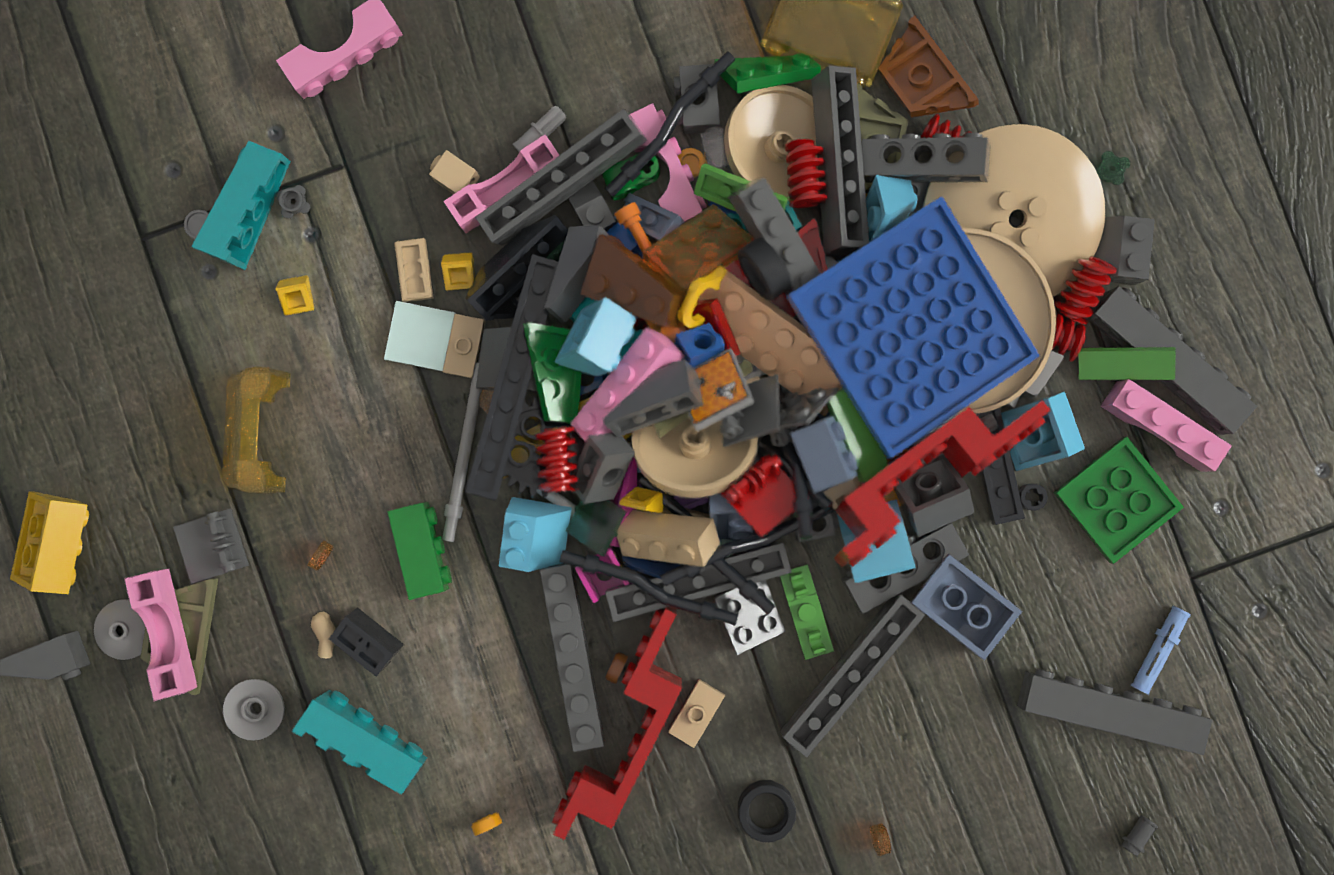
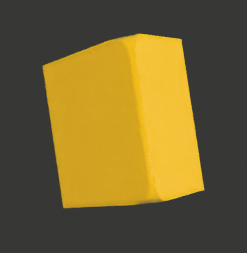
M473 253L443 255L441 266L445 290L470 289L475 280Z
M307 275L284 279L278 282L276 292L285 316L314 310L310 281Z
M635 487L619 501L622 506L644 511L663 512L662 493L658 491Z

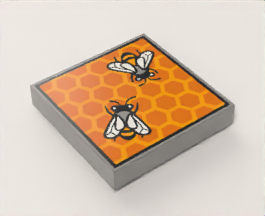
M731 348L693 368L698 373L704 406L688 411L693 427L697 431L754 403L739 363Z

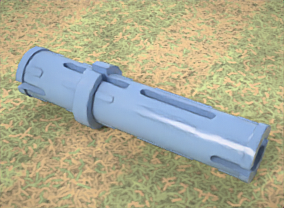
M1171 607V611L1162 628H1157L1155 632L1157 637L1133 683H1131L1132 687L1149 695L1174 645L1179 644L1180 639L1178 637L1191 614L1178 607ZM1172 625H1175L1174 628H1173V630H1172V632H1171V634L1169 635V637H1168V639H1167V641H1166L1164 647L1161 648V646H1162L1163 642L1165 641V639H1166V637H1167V635H1168V633H1169V631H1170ZM1160 653V655L1158 656V658H1157V660H1156V662H1155V664H1154V666H1153L1151 672H1150L1149 675L1147 676V673H1148V671H1149V669H1150V667H1151L1153 661L1155 660L1157 654Z

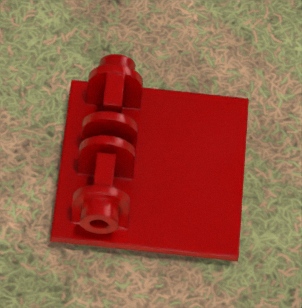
M777 455L772 457L764 456L748 472L743 474V478L735 485L730 484L728 489L720 492L722 497L761 538L793 513V501L795 500L794 483L779 468L782 462Z

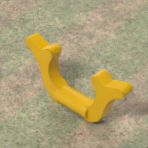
M719 266L710 275L695 280L688 288L685 299L677 313L678 320L686 325L688 330L699 327L704 323V317L699 314L692 316L691 313L700 294L705 289L713 288L716 291L720 289L721 281L727 274V270L722 266Z

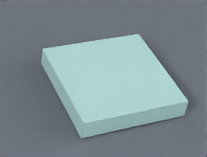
M396 301L384 360L443 371L453 319L456 313Z

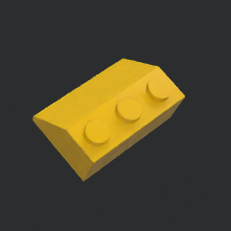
M29 491L10 580L33 592L69 594L70 586L74 584L76 579V570L74 568L76 557L82 551V540L80 538L82 529L86 526L89 518L88 505L73 499Z

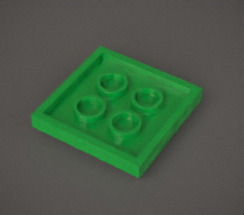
M1122 437L1053 492L1111 564L1116 563L1184 508L1128 437Z

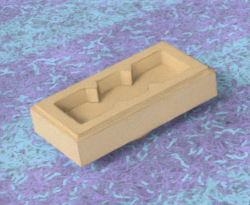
M420 238L394 242L402 302L433 299L426 239Z
M459 314L454 315L443 373L473 378L485 325L484 319Z
M699 679L669 728L668 733L695 748L723 701L725 694Z

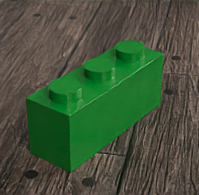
M423 502L387 511L408 599L412 600L448 590V584L452 583V577L448 565L444 566L441 554L445 553V548L441 536L436 535L434 525L438 524V519L434 507H430L429 502Z

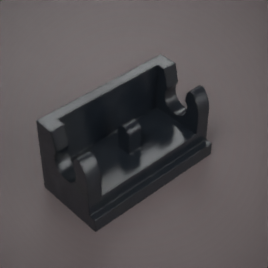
M358 607L344 617L329 638L331 642L376 677L390 664V660L404 646L401 641Z

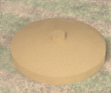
M788 85L757 89L746 95L731 112L724 133L725 153L734 175L749 181L765 177L773 192L788 197L789 202H791L792 200L788 196L791 188L788 187L787 183L790 176L787 175L786 169L789 164L786 163V155L788 153L785 151V145L796 139H811L815 141L816 146L813 96Z
M689 417L661 438L657 436L654 424L632 432V447L635 451L634 457L637 466L645 478L654 486L676 496L697 498L720 493L728 489L730 484L735 485L743 478V474L749 471L755 460L758 437L724 447L723 434L720 432L722 419L697 431Z

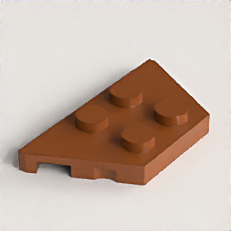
M913 16L909 20V27L902 38L896 40L891 54L884 59L878 68L880 76L902 106L913 118L979 105L977 96L916 16Z

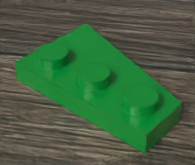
M804 53L790 56L735 58V61L720 76L736 93H742L812 79L821 72V65Z
M525 323L523 326L544 421L570 424L579 413L581 371L559 365L554 361L571 329Z

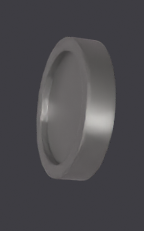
M194 210L186 216L184 229L191 238L196 239L209 213L204 210Z

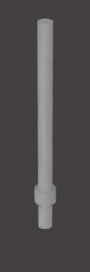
M475 363L449 504H445L443 516H446L442 537V540L454 542L458 518H462L463 506H461L482 394V389H476L479 363Z

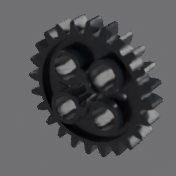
M534 397L530 407L524 401L515 435H520L531 443L538 444L540 440L535 439V435L528 434L525 431L524 423L526 421L534 420L540 425L539 433L543 432L544 429L572 427V425L544 421L541 405H539L537 397ZM576 430L567 433L566 436L576 439V442L567 446V449L576 451L577 455L569 458L568 462L577 464L582 447H584L586 442L581 439ZM514 435L503 477L507 475L510 477L508 487L518 483L519 494L525 488H530V497H534L536 491L539 490L538 486L547 482V479L538 477V473L541 470L540 465L537 464V460L545 457V454H536L535 446L516 440ZM515 448H523L528 454L527 461L523 463L514 461L511 457V451ZM573 469V470H571V471H569V474H571V475H572V474H573V471H574V469ZM541 490L543 498L547 497L548 492Z

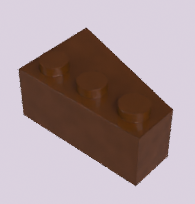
M606 234L599 235L580 294L597 301L607 298L627 312L661 326H677L679 322L677 313L686 295L660 273L655 272L644 263L642 258L625 247L617 237Z

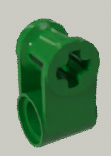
M639 154L617 162L601 175L606 186L621 172L620 168L628 160L632 162ZM655 156L647 163L651 172L646 174L641 169V174L633 182L630 180L614 197L611 195L614 201L623 199L628 193L633 194L637 190L658 180L660 177V167Z

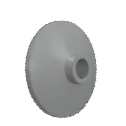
M129 599L109 603L99 612L95 620L94 636L97 645L105 654L115 659L127 660L141 655L145 624L137 612L132 610ZM118 625L124 629L122 636H119L116 632Z
M249 679L238 683L229 691L223 704V716L226 725L236 736L246 740H260L270 736L282 723L285 711L284 701L280 692L271 683L261 679ZM255 702L259 703L262 707L260 713L253 710Z

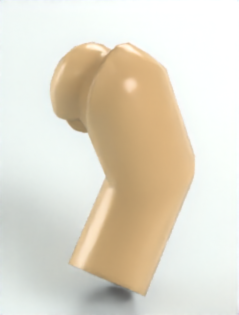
M319 612L312 617L311 628L319 641L318 656L327 659L333 656L334 643L329 638L336 629L331 622L329 614Z

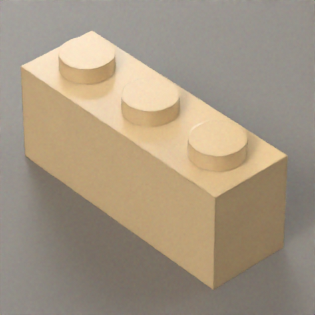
M632 510L615 531L622 556L702 567L705 566L720 544L714 519Z

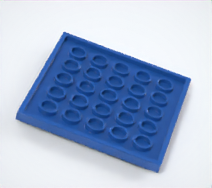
M942 196L786 296L887 458L894 457L1040 357Z

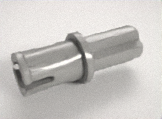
M553 106L536 123L532 122L530 124L532 127L512 145L520 152V150L546 134L548 137L566 120V115L559 107Z

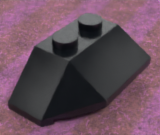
M556 215L523 228L479 269L465 299L486 321L514 318L532 254L559 262L568 229Z

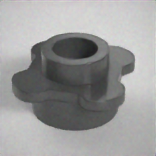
M296 185L294 188L280 190L277 193L276 197L282 208L281 214L283 217L291 219L295 214H307L310 211L311 206L306 202V190L303 186ZM293 199L296 200L295 204H291Z

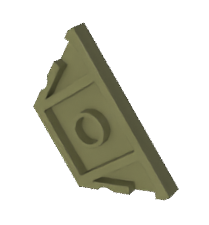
M857 83L861 143L862 139H871V136L876 134L888 135L890 139L902 138V135L906 134L908 120L898 112L891 111L886 103L879 98L875 99L862 89L863 86ZM894 152L890 154L887 163L893 164L898 162L901 158V153ZM865 183V190L870 189L872 183Z
M218 578L207 579L174 590L198 686L188 691L191 695L199 694L201 689ZM145 626L140 658L150 664L151 645Z

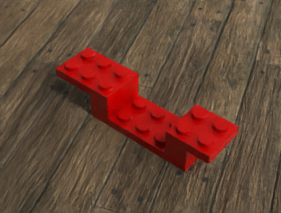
M1042 400L993 436L969 406L843 499L835 511L849 527L856 539L845 546L834 557L835 561L841 568L847 563L854 567L872 552L869 548L870 546L874 545L878 549L898 533L895 527L901 520L883 497L899 484L898 479L903 483L913 476L924 465L922 461L928 465L943 453L962 478L969 472L976 476L988 467L989 464L1000 458L1017 443L1046 422L1042 417L1050 411V408Z
M669 606L663 608V610L658 609L655 611L649 626L653 630L649 637L643 635L635 654L639 658L636 664L629 663L622 677L621 683L625 684L623 694L648 706L641 720V728L643 730L641 734L635 732L627 748V756H629L627 762L621 760L614 774V779L587 765H584L581 773L578 771L574 772L565 793L569 797L567 800L561 798L551 823L555 824L554 836L564 840L578 812L612 829L682 690V678L653 664L677 616L676 608Z

